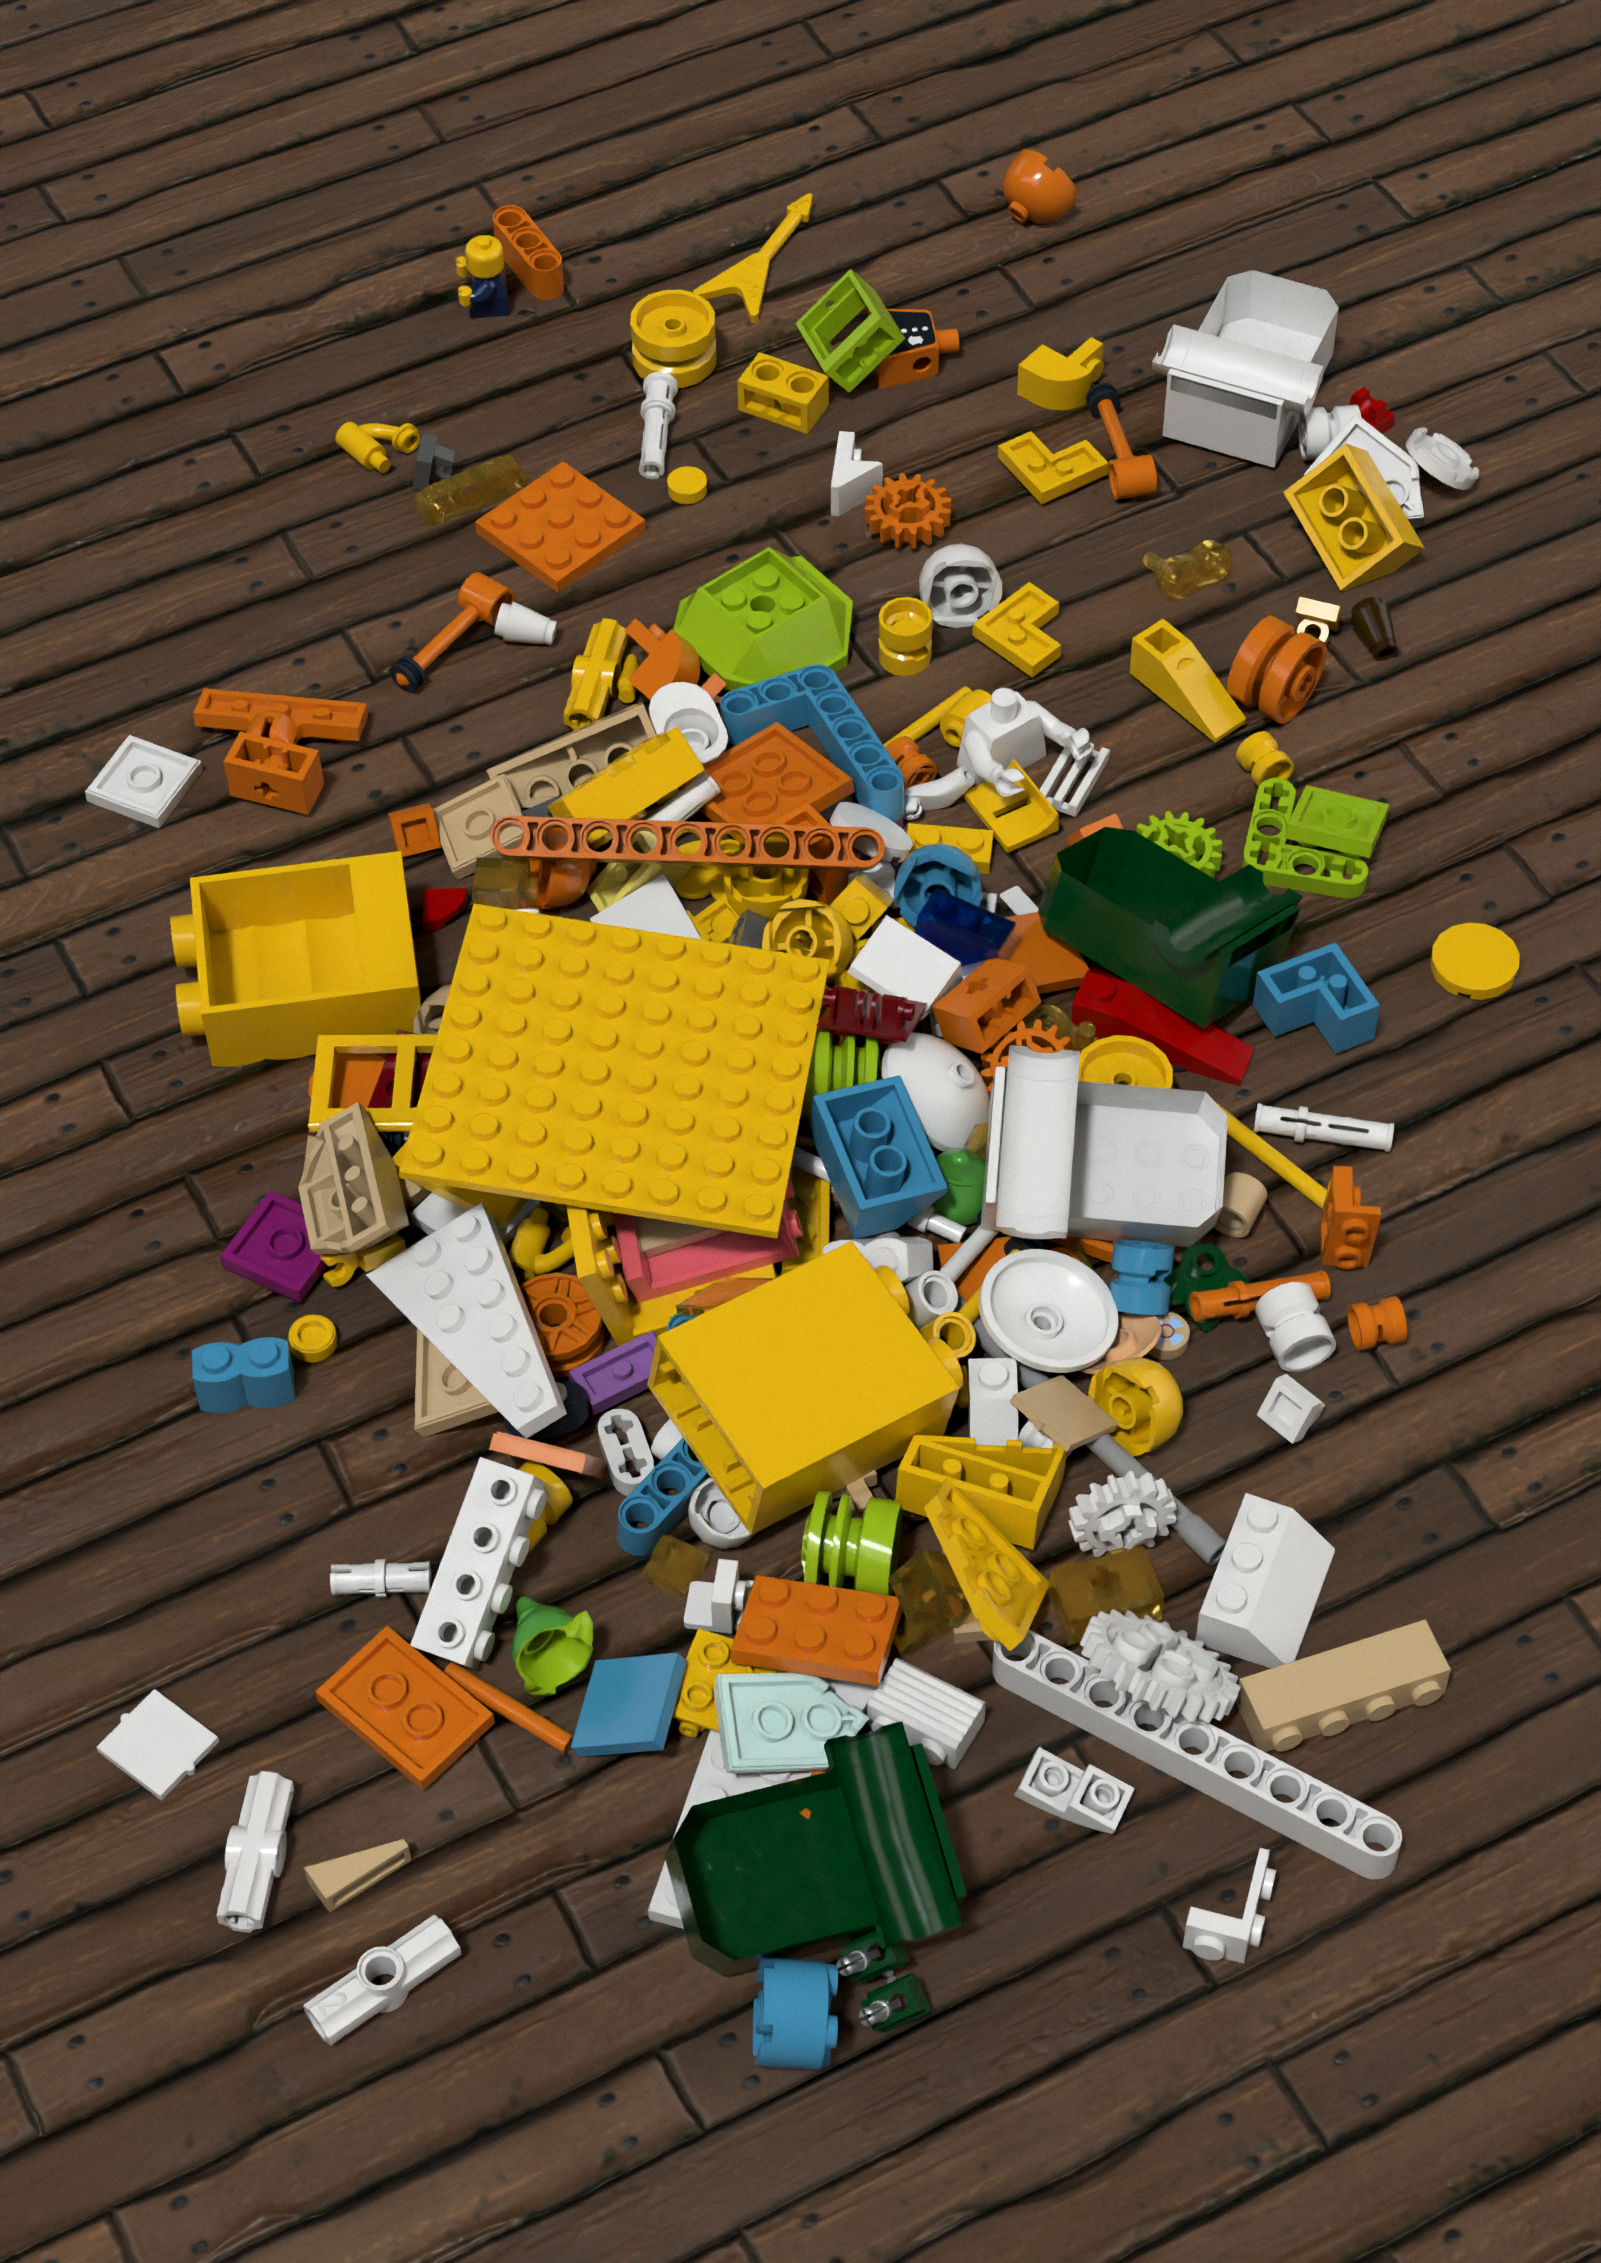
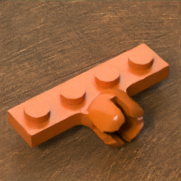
M207 688L203 689L193 712L195 726L209 727L216 730H241L249 734L295 745L304 737L327 738L337 741H359L368 718L367 703Z

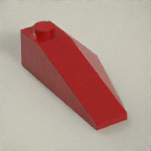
M1097 967L1086 972L1072 1004L1070 1037L1093 1043L1096 1040L1113 1035L1135 1036L1153 1043L1166 1054L1171 1065L1186 1068L1188 1072L1240 1087L1254 1054V1047L1218 1025L1211 1023L1203 1029L1105 968Z

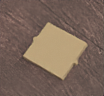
M1062 1374L1016 1393L1010 1400L1012 1405L1034 1423V1427L1037 1430H1042L1066 1452L1094 1441L1105 1434L1114 1432L1118 1426V1423L1094 1403V1399L1091 1396H1086Z

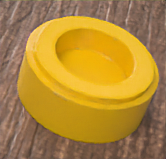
M691 466L679 467L673 470L667 478L668 495L673 501L680 504H694L701 501L707 494V477L705 473Z
M311 1314L303 1316L296 1320L289 1330L288 1337L291 1351L301 1361L309 1363L323 1361L330 1357L337 1347V1335L334 1324L322 1315Z

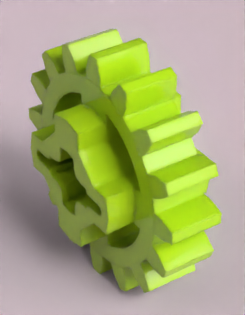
M1166 811L1164 820H1159L1154 815L1149 816L1148 826L1140 823L1136 826L1137 833L1212 878L1215 876V871H1220L1222 840H1216L1217 830L1215 828L1204 830L1205 819L1199 818L1195 822H1191L1187 812H1184L1180 819H1175L1170 811Z

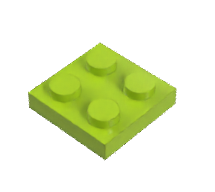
M1306 785L1288 822L1285 838L1297 841L1305 847L1314 848L1320 846L1339 851L1348 857L1356 858L1362 856L1370 858L1387 820L1390 804Z

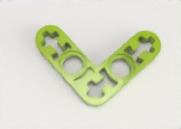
M1270 778L1263 781L1259 785L1243 853L1242 868L1250 864L1262 871L1264 884L1268 886L1290 888L1292 890L1339 898H1355L1361 895L1366 888L1368 878L1366 863L1359 857L1353 858L1341 853L1288 845L1285 837L1288 822L1294 811L1296 789L1293 784L1282 778ZM1272 797L1280 798L1278 810L1270 809ZM1264 825H1271L1278 828L1280 833L1274 836H1267L1260 833L1258 828ZM1260 850L1268 852L1265 865L1257 864ZM1300 864H1307L1315 868L1316 872L1310 875H1302L1297 873L1294 867ZM1324 870H1330L1329 877L1324 876ZM1344 874L1353 875L1352 879H1344Z

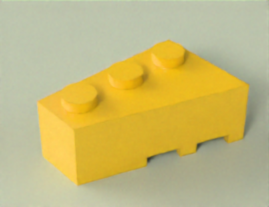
M914 1435L898 1468L895 1500L902 1501L903 1510L927 1517L923 1508L932 1491L947 1478L1010 1543L1034 1550L1063 1482L1067 1452L1056 1442H1053L1052 1448L1022 1447V1440H1006V1446L978 1445L976 1444V1438Z

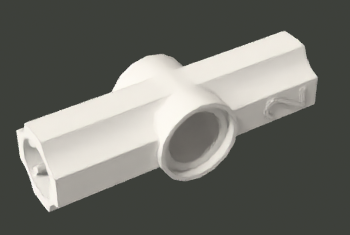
M261 1771L259 1774L249 1777L238 1826L233 1825L228 1835L225 1851V1869L227 1873L216 1916L219 1924L226 1925L233 1931L251 1933L253 1930L263 1927L274 1877H280L283 1870L287 1847L285 1827L294 1796V1786L292 1780L285 1779L278 1773Z
M434 1914L388 1947H374L366 1951L360 1957L355 1970L303 2005L304 2011L323 2041H326L331 2046L378 2012H391L398 2009L406 2001L411 1989L461 1955L460 1946L443 1920L437 1918ZM381 1974L394 1976L385 1985L371 1983L375 1977Z

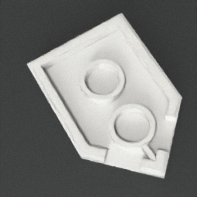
M1356 413L1304 474L1305 476L1345 443L1368 451L1407 519H1424L1418 463Z

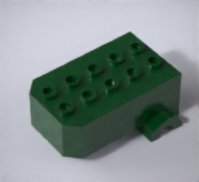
M1104 827L1056 853L1038 914L1045 931L1204 1029L1254 997L1258 971L1282 962L1301 910L1297 905L1303 896L1290 888L1280 895L1271 893L1264 884L1263 872L1250 864L1219 882L1136 831Z
M902 1721L884 1725L875 1731L859 1736L850 1737L844 1735L828 1739L824 1744V1749L831 1770L829 1772L693 1805L690 1808L664 1857L693 1959L725 1977L758 1968L761 1957L794 1959L844 1946L846 1943L874 1930L877 1931L883 1950L928 1940L948 1933L962 1925L957 1907L965 1899L967 1893L923 1744L909 1746ZM805 1808L811 1811L809 1819L800 1814Z

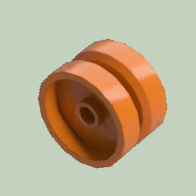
M1269 615L1250 631L1242 643L1228 676L1227 692L1233 700L1247 707L1253 708L1258 705L1262 715L1277 723L1286 724L1303 709L1311 697L1326 662V644L1324 641L1305 632L1295 635L1292 625Z

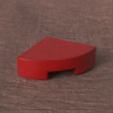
M467 888L424 889L423 931L428 932L445 927V922L454 918L458 913L459 915L462 914L468 903Z

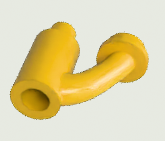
M347 422L337 431L335 441L366 469H377L380 473H385L390 469L392 463L386 457V449L375 439L390 440L396 450L410 453L418 447L421 437L417 428L411 423L397 427L380 423H368L358 426L354 422Z
M534 1208L530 1217L520 1222L508 1254L514 1274L519 1282H526L534 1278L535 1275L549 1273L574 1257L570 1226L566 1227L561 1235L563 1244L551 1252L543 1254L551 1230L546 1225L549 1213L541 1208Z

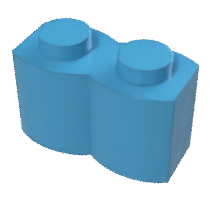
M263 1337L247 1341L240 1346L233 1343L216 1342L202 1345L192 1350V1376L200 1410L228 1413L239 1410L247 1405L257 1408H275L295 1400L294 1370L287 1340Z

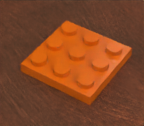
M564 461L475 521L476 533L557 593L646 532L644 518Z
M775 722L722 753L718 758L703 764L704 771L708 774V777H712L721 792L704 804L699 811L713 822L772 824L774 820L805 802H808L820 813L855 792L853 778L780 723ZM699 773L698 775H696L695 777H693L692 779H690L689 781H687V782H685L684 784H682L681 786H679V787H678V790L681 791L682 789H684V788H685L687 785H689L697 776H699L700 773ZM729 834L739 843L744 841L738 834Z

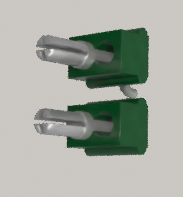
M874 1930L846 1943V1949L839 1952L842 1958L837 1961L836 1968L845 1965L846 1968L838 1973L843 1976L849 1975L852 1982L860 1979L864 1983L880 1975L889 1977L886 1985L867 1993L868 1999L861 2001L863 2009L858 2014V2019L866 2015L868 2019L860 2022L862 2025L871 2026L873 2031L881 2029L885 2033L929 2013L930 2007L914 1973H910L897 1980L893 1976V1969L909 1961L904 1946L885 1949V1956H880V1952L877 1949L880 1941L877 1931ZM901 1994L906 1997L907 2006L901 2004L899 1999Z

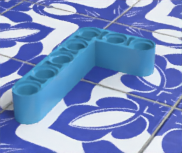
M818 664L809 665L732 690L721 698V719L727 730L729 744L736 746L775 722L780 723L789 731L809 725L834 765L853 778L855 789L853 794L861 805L876 811L893 822L899 820L904 815L903 774L831 668Z
M695 1311L679 1312L671 1317L668 1322L667 1331L701 1314ZM684 1438L674 1446L623 1500L619 1507L617 1540L619 1546L631 1555L642 1556L654 1551L688 1515L690 1497L694 1490L706 1479L711 1478L702 1464L692 1459L696 1455ZM671 1488L680 1493L670 1496L663 1494L661 1491ZM641 1521L649 1526L644 1529H636L629 1524Z

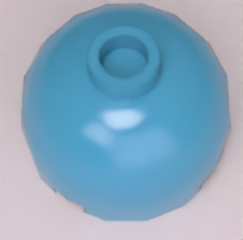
M939 843L925 845L909 854L898 870L893 893L901 909L900 914L906 922L918 930L939 934L945 933L946 928H953L959 925L960 929L974 918L978 913L983 889L979 868L971 856L956 846Z

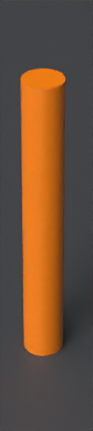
M451 1662L444 1670L447 1676L479 1702L562 1753L566 1754L571 1749L574 1735L455 1662Z

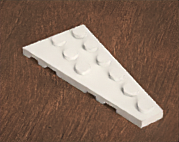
M482 1202L366 1274L526 1439L567 1414L493 1215Z

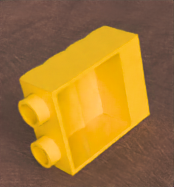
M401 851L190 878L193 914L170 916V925L177 968L197 966L198 981L176 984V1000L182 1036L190 1037L206 1034L212 1066L234 1067L253 1064L265 1059L287 1060L316 1054L318 1035H393L397 1029L413 1033L414 1018L422 1005Z

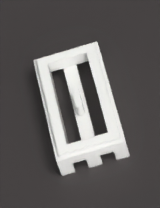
M1090 743L1093 749L1092 752L1079 761L1074 762L1056 795L1052 798L1053 792L1074 758L1070 747H1064L1040 788L1042 794L1055 810L1074 817L1077 816L1109 761L1110 749L1102 747L1098 752L1094 750V744ZM1087 761L1093 762L1070 803L1064 802Z

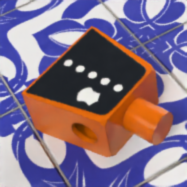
M887 309L905 339L874 368L878 388H887L936 376L939 373V354L959 352L957 328L935 331L932 314L928 310Z

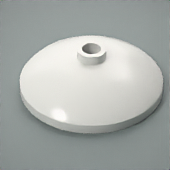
M913 1032L907 1042L890 1044L887 1047L882 1059V1077L885 1079L898 1075L901 1076L929 1144L943 1152L950 1148H965L971 1151L980 1148L987 1141L990 1094L983 1078L971 1061L947 1041L924 1033Z
M1043 1249L1014 1252L993 1265L980 1288L979 1312L988 1334L1005 1353L1029 1367L1055 1373H1067L1085 1369L1098 1362L1107 1353L1117 1334L1118 1310L1109 1288L1092 1269L1066 1254Z

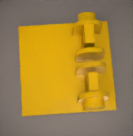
M698 1628L686 1657L687 1664L672 1717L676 1718L680 1724L678 1730L688 1737H697L698 1733L706 1728L719 1732L714 1696L716 1675L788 1672L732 1663L730 1649L734 1639Z

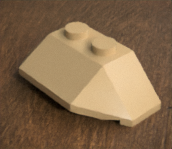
M357 1102L321 1123L316 1134L318 1142L308 1157L298 1186L311 1250L315 1254L353 1253L370 1248L408 1226L409 1221L395 1163L364 1107Z

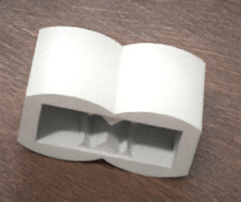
M920 1237L838 1240L823 1247L824 1255L853 1241L873 1269L880 1265L888 1266L895 1272L902 1284L909 1283L922 1274L933 1270L932 1242Z

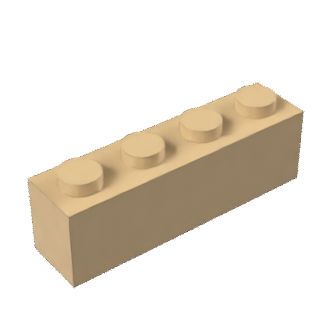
M1425 1619L1240 1678L1239 1686L1241 1688L1238 1692L1236 1704L1258 1749L1263 1752L1273 1749L1276 1751H1287L1299 1745L1302 1740L1320 1734L1323 1736H1333L1344 1731L1351 1724L1366 1719L1379 1721L1392 1715L1395 1710L1412 1704L1417 1706L1429 1705L1445 1694L1451 1669Z

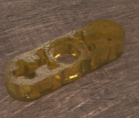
M503 455L423 488L414 500V508L426 524L432 526L439 525L514 494L523 486L526 474L512 456ZM478 484L471 494L462 496L468 487Z

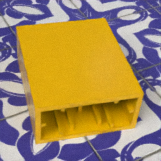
M853 1241L657 1336L647 1386L750 1535L813 1504L819 1490L834 1493L874 1470L876 1471L903 1457L914 1435L943 1436L958 1391L963 1386L962 1370L951 1348L942 1339L937 1337L925 1341L908 1318V1296L895 1272L886 1265H880L873 1269Z

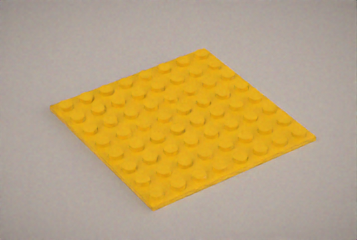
M473 904L401 1162L399 1178L777 1239L830 960Z

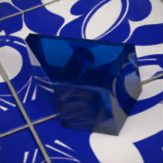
M935 888L917 917L914 933L961 962V966L998 957L1013 933L1016 922Z

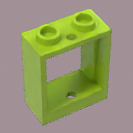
M851 269L795 323L824 373L849 393L905 339L875 289ZM833 300L831 305H826L828 301ZM867 306L871 315L834 350L830 341Z

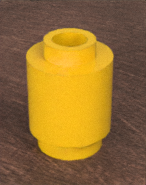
M980 689L967 692L941 718L940 729L944 739L950 745L960 748L966 717L971 712L990 703L991 694Z

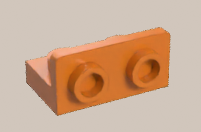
M1333 1166L1320 1217L1321 1265L1353 1269L1356 1267H1368L1381 1220V1208L1360 1205L1361 1189L1360 1186H1353L1352 1167Z

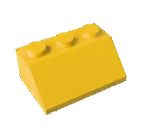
M1345 443L1283 492L1341 591H1347L1391 574L1425 549L1368 451Z

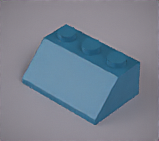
M900 1075L813 1096L808 1128L854 1239L898 1229L947 1193L948 1186Z

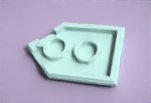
M798 1673L718 1674L715 1677L714 1696L723 1763L727 1773L827 1770L829 1763L824 1749L826 1741L844 1735L855 1736L869 1720V1717L856 1706L850 1707L829 1690L830 1685L821 1677Z

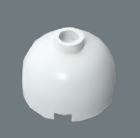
M961 543L947 545L935 551L926 560L919 575L920 599L931 609L933 619L938 624L951 628L968 627L978 620L977 617L984 615L988 610L991 611L999 604L1002 597V581L989 555L979 548Z

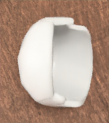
M711 1478L706 1479L694 1490L688 1506L690 1526L703 1543L718 1549L737 1548L755 1535L749 1534Z

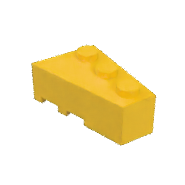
M676 726L644 740L547 807L553 817L640 820L647 814L645 808L655 802L657 805H660L679 792V786L705 769L679 727ZM595 830L588 838V845L594 850L611 840L612 835L607 830Z

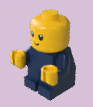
M476 236L466 244L465 257L460 256L455 259L458 276H472V285L460 286L458 288L459 303L464 307L470 305L472 319L509 316L503 246L493 236Z

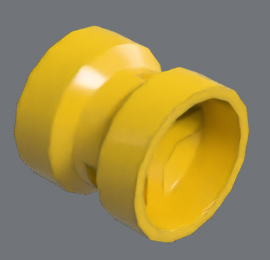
M1266 731L1250 735L1239 745L1236 751L1237 761L1244 770L1251 771V778L1258 787L1263 781L1270 778L1288 780L1294 770L1292 760L1285 752L1278 751L1279 745L1277 741Z

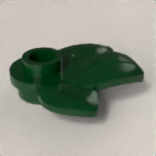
M1205 1242L1196 1243L1187 1248L1181 1258L1180 1265L1173 1268V1272L1165 1277V1282L1171 1286L1169 1307L1184 1304L1191 1320L1204 1333L1212 1330L1222 1317L1204 1319L1200 1322L1195 1321L1189 1307L1191 1292L1226 1288L1229 1282L1240 1280L1245 1284L1250 1283L1245 1274L1227 1264L1224 1253L1217 1246ZM1206 1258L1212 1263L1213 1268L1202 1270L1198 1267L1196 1260Z

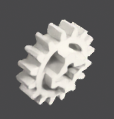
M1128 1471L1125 1477L1116 1478L1113 1474L1107 1477L1108 1484L1103 1486L1096 1483L1090 1484L1092 1493L1090 1495L1078 1494L1075 1497L1078 1506L1069 1508L1071 1520L1068 1522L1075 1542L1079 1543L1080 1549L1083 1552L1092 1549L1094 1557H1100L1106 1551H1110L1112 1559H1115L1121 1553L1137 1554V1546L1142 1544L1153 1547L1155 1545L1153 1538L1156 1535L1167 1536L1169 1534L1167 1524L1175 1523L1177 1520L1174 1513L1177 1507L1171 1490L1167 1489L1162 1478L1154 1481L1152 1474L1148 1472L1139 1479H1135L1133 1471Z

